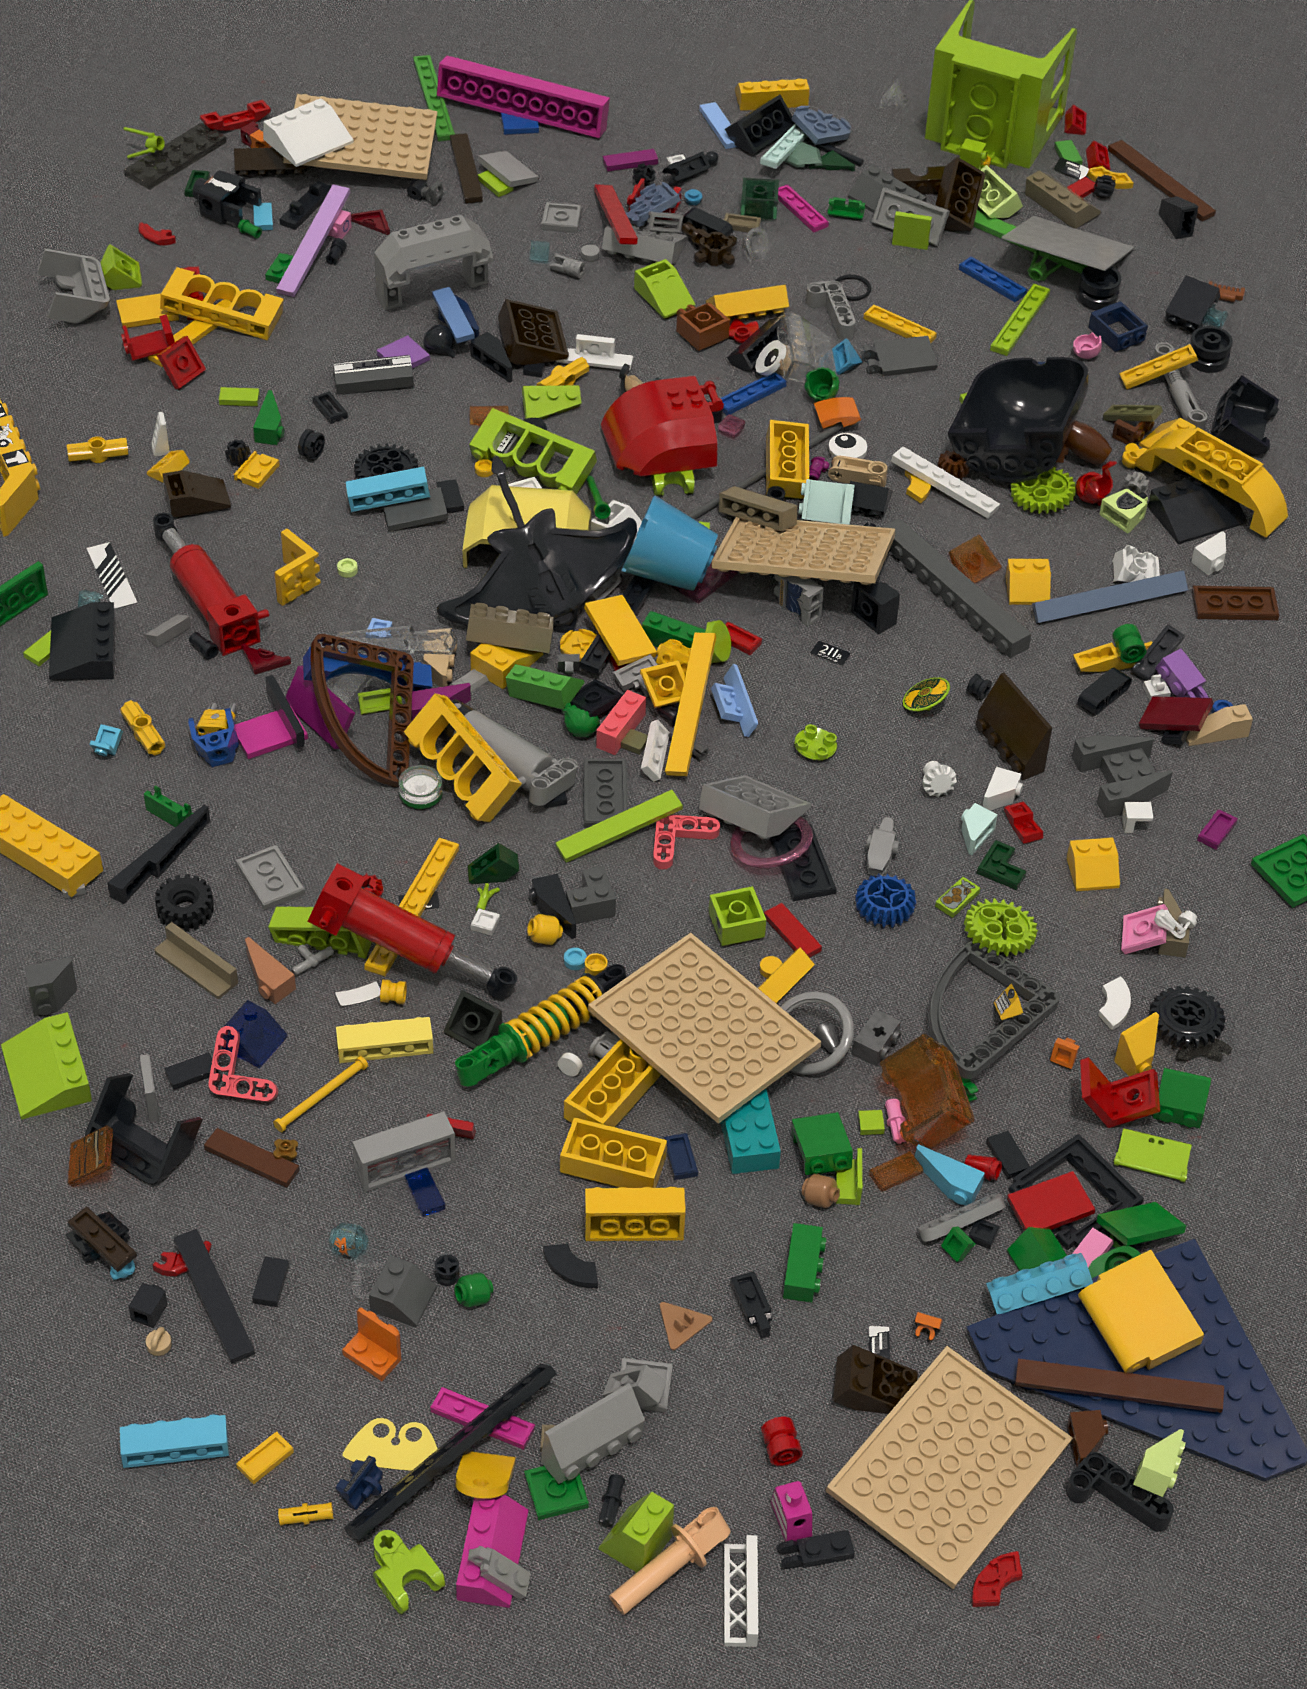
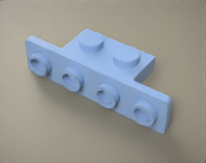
M732 664L724 676L726 685L714 683L711 691L721 718L739 722L744 736L749 737L756 729L758 720L739 668L736 664Z

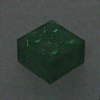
M743 178L741 215L776 219L779 180Z

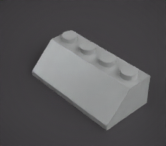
M630 1384L623 1386L545 1432L541 1463L559 1484L567 1479L572 1480L580 1471L587 1467H594L602 1458L609 1454H616L624 1445L629 1442L634 1443L641 1438L645 1419Z

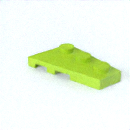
M579 385L522 387L525 419L531 417L544 419L549 415L562 413L581 405Z

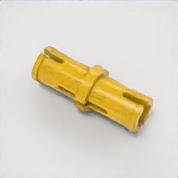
M332 1502L315 1505L302 1503V1506L279 1508V1524L282 1526L304 1522V1525H308L310 1521L333 1519ZM318 1512V1513H315V1514H305V1515L294 1516L295 1514Z

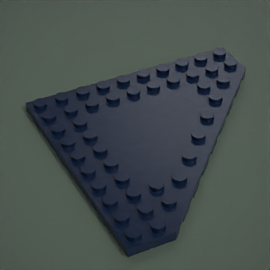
M1195 1239L1154 1255L1203 1331L1202 1343L1150 1370L1144 1366L1132 1373L1224 1385L1222 1413L1019 1386L1029 1391L1032 1389L1045 1394V1397L1057 1402L1076 1406L1081 1411L1101 1410L1102 1417L1114 1421V1424L1132 1431L1148 1434L1150 1438L1158 1441L1182 1429L1184 1430L1182 1441L1186 1442L1184 1451L1202 1458L1205 1456L1219 1462L1222 1466L1238 1472L1241 1470L1264 1482L1307 1465V1448ZM1098 1276L1092 1278L1093 1283L1097 1282ZM1085 1287L1009 1312L997 1314L966 1327V1331L986 1373L996 1378L998 1376L1009 1380L1014 1385L1016 1382L1018 1358L1117 1372L1124 1371L1078 1297L1080 1291Z

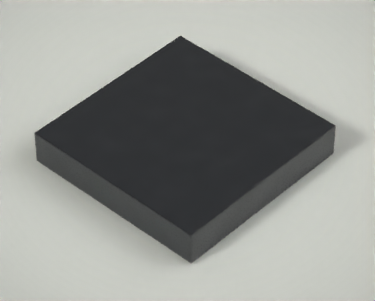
M595 679L581 687L570 703L571 706L575 705L581 710L588 711L590 717H596L615 706L623 694Z

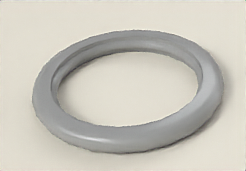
M819 991L805 992L792 997L781 1006L789 1014L793 1009L806 1003L817 1002L825 1004L837 1012L843 1027L840 1044L829 1057L816 1063H799L789 1070L793 1073L809 1075L827 1071L844 1058L851 1046L854 1036L852 1015L839 998L829 993Z

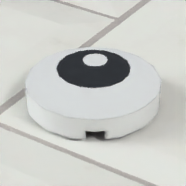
M779 340L770 342L757 358L756 371L762 376L773 374L780 367V360L785 359L786 346Z
M840 433L830 440L828 451L831 453L832 458L839 455L864 459L868 446L861 436L852 433Z

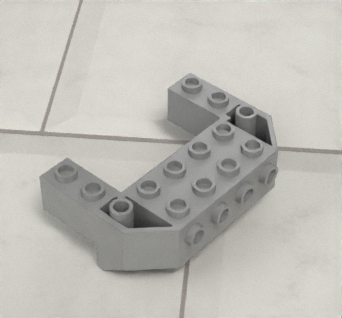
M463 215L452 216L391 232L374 252L377 299L384 310L402 306L401 286L410 284V271L462 258L463 276L471 288L487 284L488 263L494 262L488 238L479 225Z

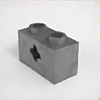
M876 1009L854 1039L852 1055L877 1067L882 1059L885 1060L888 1057L892 1044L898 1043L902 1034L900 1031L901 1021Z

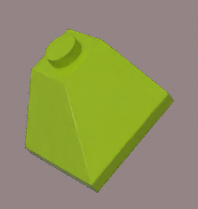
M109 244L100 262L106 286L112 290L140 288L142 280L139 262Z

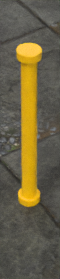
M362 1056L357 1057L355 1063L281 1119H275L273 1124L276 1129L282 1133L286 1130L287 1125L358 1071L368 1068L365 1058Z

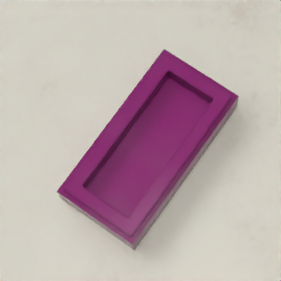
M1218 809L1198 835L1197 841L1217 850L1237 824L1238 818Z

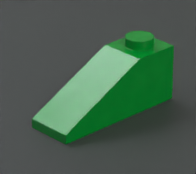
M268 390L253 427L255 443L278 445L280 438L284 437L285 428L282 426L281 416L272 390Z

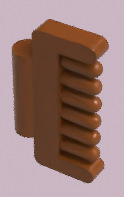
M1221 284L1218 285V288H1220V300L1230 302L1243 300L1245 288H1241V291L1237 288L1235 291V287L1231 289L1228 286L1226 290L1225 285L1223 287Z

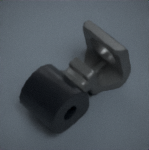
M416 179L407 188V193L412 199L421 200L425 196L431 205H435L444 195L440 181H436L430 187L424 180Z

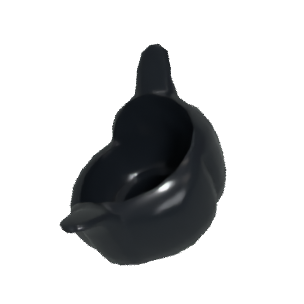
M440 324L432 326L424 335L423 345L426 350L431 353H445L452 358L455 357V352L451 348L454 337L450 329Z

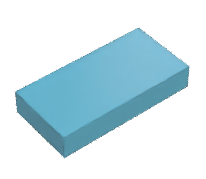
M262 203L259 207L253 205L254 225L260 227L262 231L273 230L272 203Z

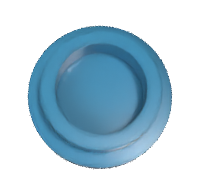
M691 189L685 193L687 204L692 206L700 204L703 197L700 191Z

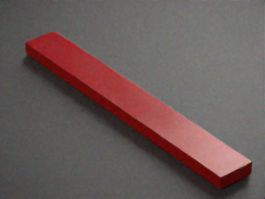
M595 184L594 192L618 243L636 245L638 237L613 186Z

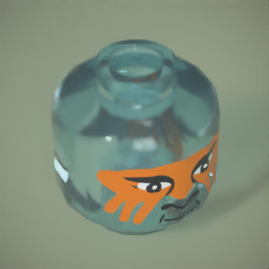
M342 1222L331 1230L329 1243L335 1253L356 1257L362 1250L366 1249L368 1236L365 1235V1230L362 1226Z

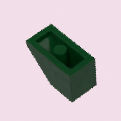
M497 843L467 865L469 883L505 882L519 871L518 854Z

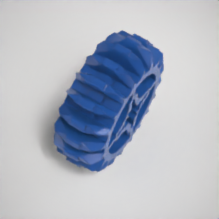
M878 873L876 878L870 875L868 880H863L862 885H859L855 897L857 911H860V917H865L866 922L873 921L874 926L882 924L883 928L886 925H890L893 928L895 923L901 926L903 921H908L910 916H912L916 906L915 890H912L911 884H906L905 878L898 880L897 875L890 877L888 873L886 876H881Z

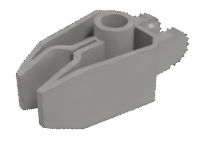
M884 817L880 828H874L873 835L868 836L866 848H869L867 855L868 875L877 876L879 873L881 876H884L889 870L893 854H897L899 841H896V833L893 829L894 821L890 817Z

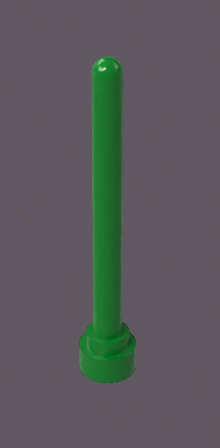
M588 476L586 481L595 502L594 513L597 518L606 519L610 516L611 509L608 503L602 500L593 476Z

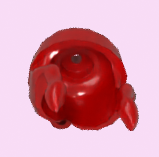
M1110 461L1103 465L1102 475L1096 472H1088L1080 476L1075 486L1077 496L1086 503H1097L1101 506L1102 499L1110 494L1113 487V480L1108 468L1116 465L1117 462Z

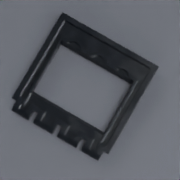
M1079 1133L1015 1176L1013 1184L1009 1187V1190L1014 1193L1033 1186V1182L1068 1159L1113 1204L1112 1207L1103 1213L1138 1206L1144 1200ZM1096 1217L1079 1230L1071 1223H1068L1051 1231L1053 1234L1057 1233L1056 1238L1067 1249H1070L1073 1246L1077 1248L1092 1228L1100 1232L1103 1227L1097 1223Z

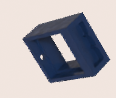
M1119 301L1091 312L1088 328L1097 336H1101V339L1114 352L1145 341L1148 325ZM1119 321L1129 331L1118 335L1108 325Z

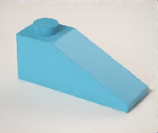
M917 1145L914 1162L935 1185L957 1204L966 1206L974 1202L982 1188L985 1173L922 1145Z

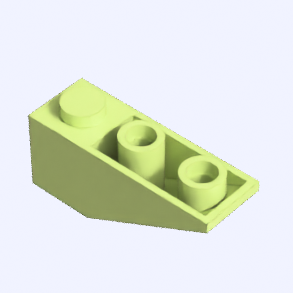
M1180 1429L1146 1449L1137 1468L1133 1485L1161 1497L1164 1496L1167 1488H1173L1177 1478L1175 1473L1181 1463L1182 1458L1180 1456L1186 1443L1182 1441L1184 1430Z

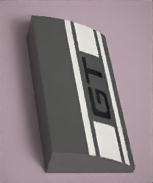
M410 355L334 363L337 395L414 386Z

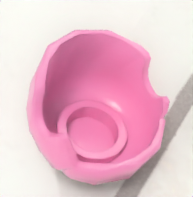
M1093 332L1089 335H1080L1073 342V350L1080 358L1091 359L1101 352V336L1097 337Z

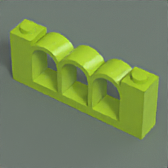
M494 408L491 409L469 444L472 455L478 460H490L491 458L493 460V457L496 455L507 467L515 465V469L523 477L530 478L539 475L540 481L545 486L556 487L557 490H571L576 495L597 462L594 450ZM508 432L521 437L511 452L504 454L496 452ZM531 442L545 447L535 462L529 464L520 462ZM555 452L569 457L559 472L555 474L544 472Z

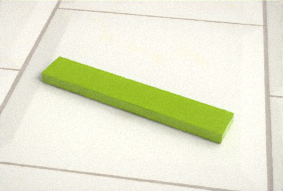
M1037 284L1031 286L991 344L990 351L1005 356L1009 355L1050 295L1049 288Z
M670 790L556 842L555 845L567 863L683 810V805L674 791Z

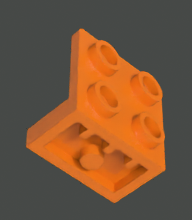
M360 1307L357 1310L358 1333L342 1349V1354L383 1381L401 1361L400 1333L395 1326L387 1325L381 1321L374 1312L366 1311Z

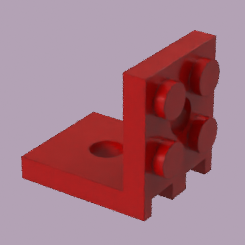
M1089 1057L1080 1060L1082 1099L1108 1128L1160 1112L1158 1073L1154 1069L1110 1082ZM1139 1093V1096L1135 1100H1132L1134 1098V1095Z

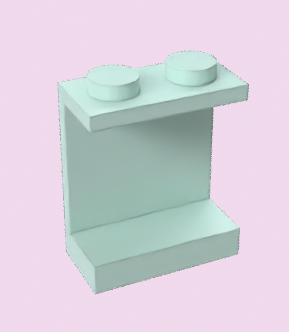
M806 479V483H802L801 495H804V503H800L798 515H802L804 520L850 525L855 485Z

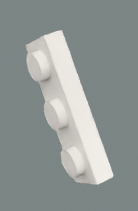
M659 720L652 721L650 724L641 765L644 774L653 782L661 778L669 740L668 734L670 733Z

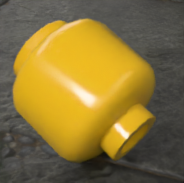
M538 914L530 919L527 927V934L531 937V940L534 943L553 945L557 939L561 938L563 928L555 916Z

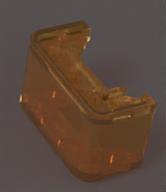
M924 1033L880 1062L883 1071L881 1073L882 1078L887 1084H892L898 1088L902 1096L901 1103L908 1114V1119L900 1124V1135L906 1142L909 1141L916 1146L919 1144L932 1149L974 1122V1115L955 1059L949 1049Z

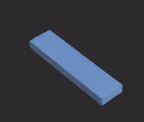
M447 287L432 291V297L456 343L475 339V334L451 288Z

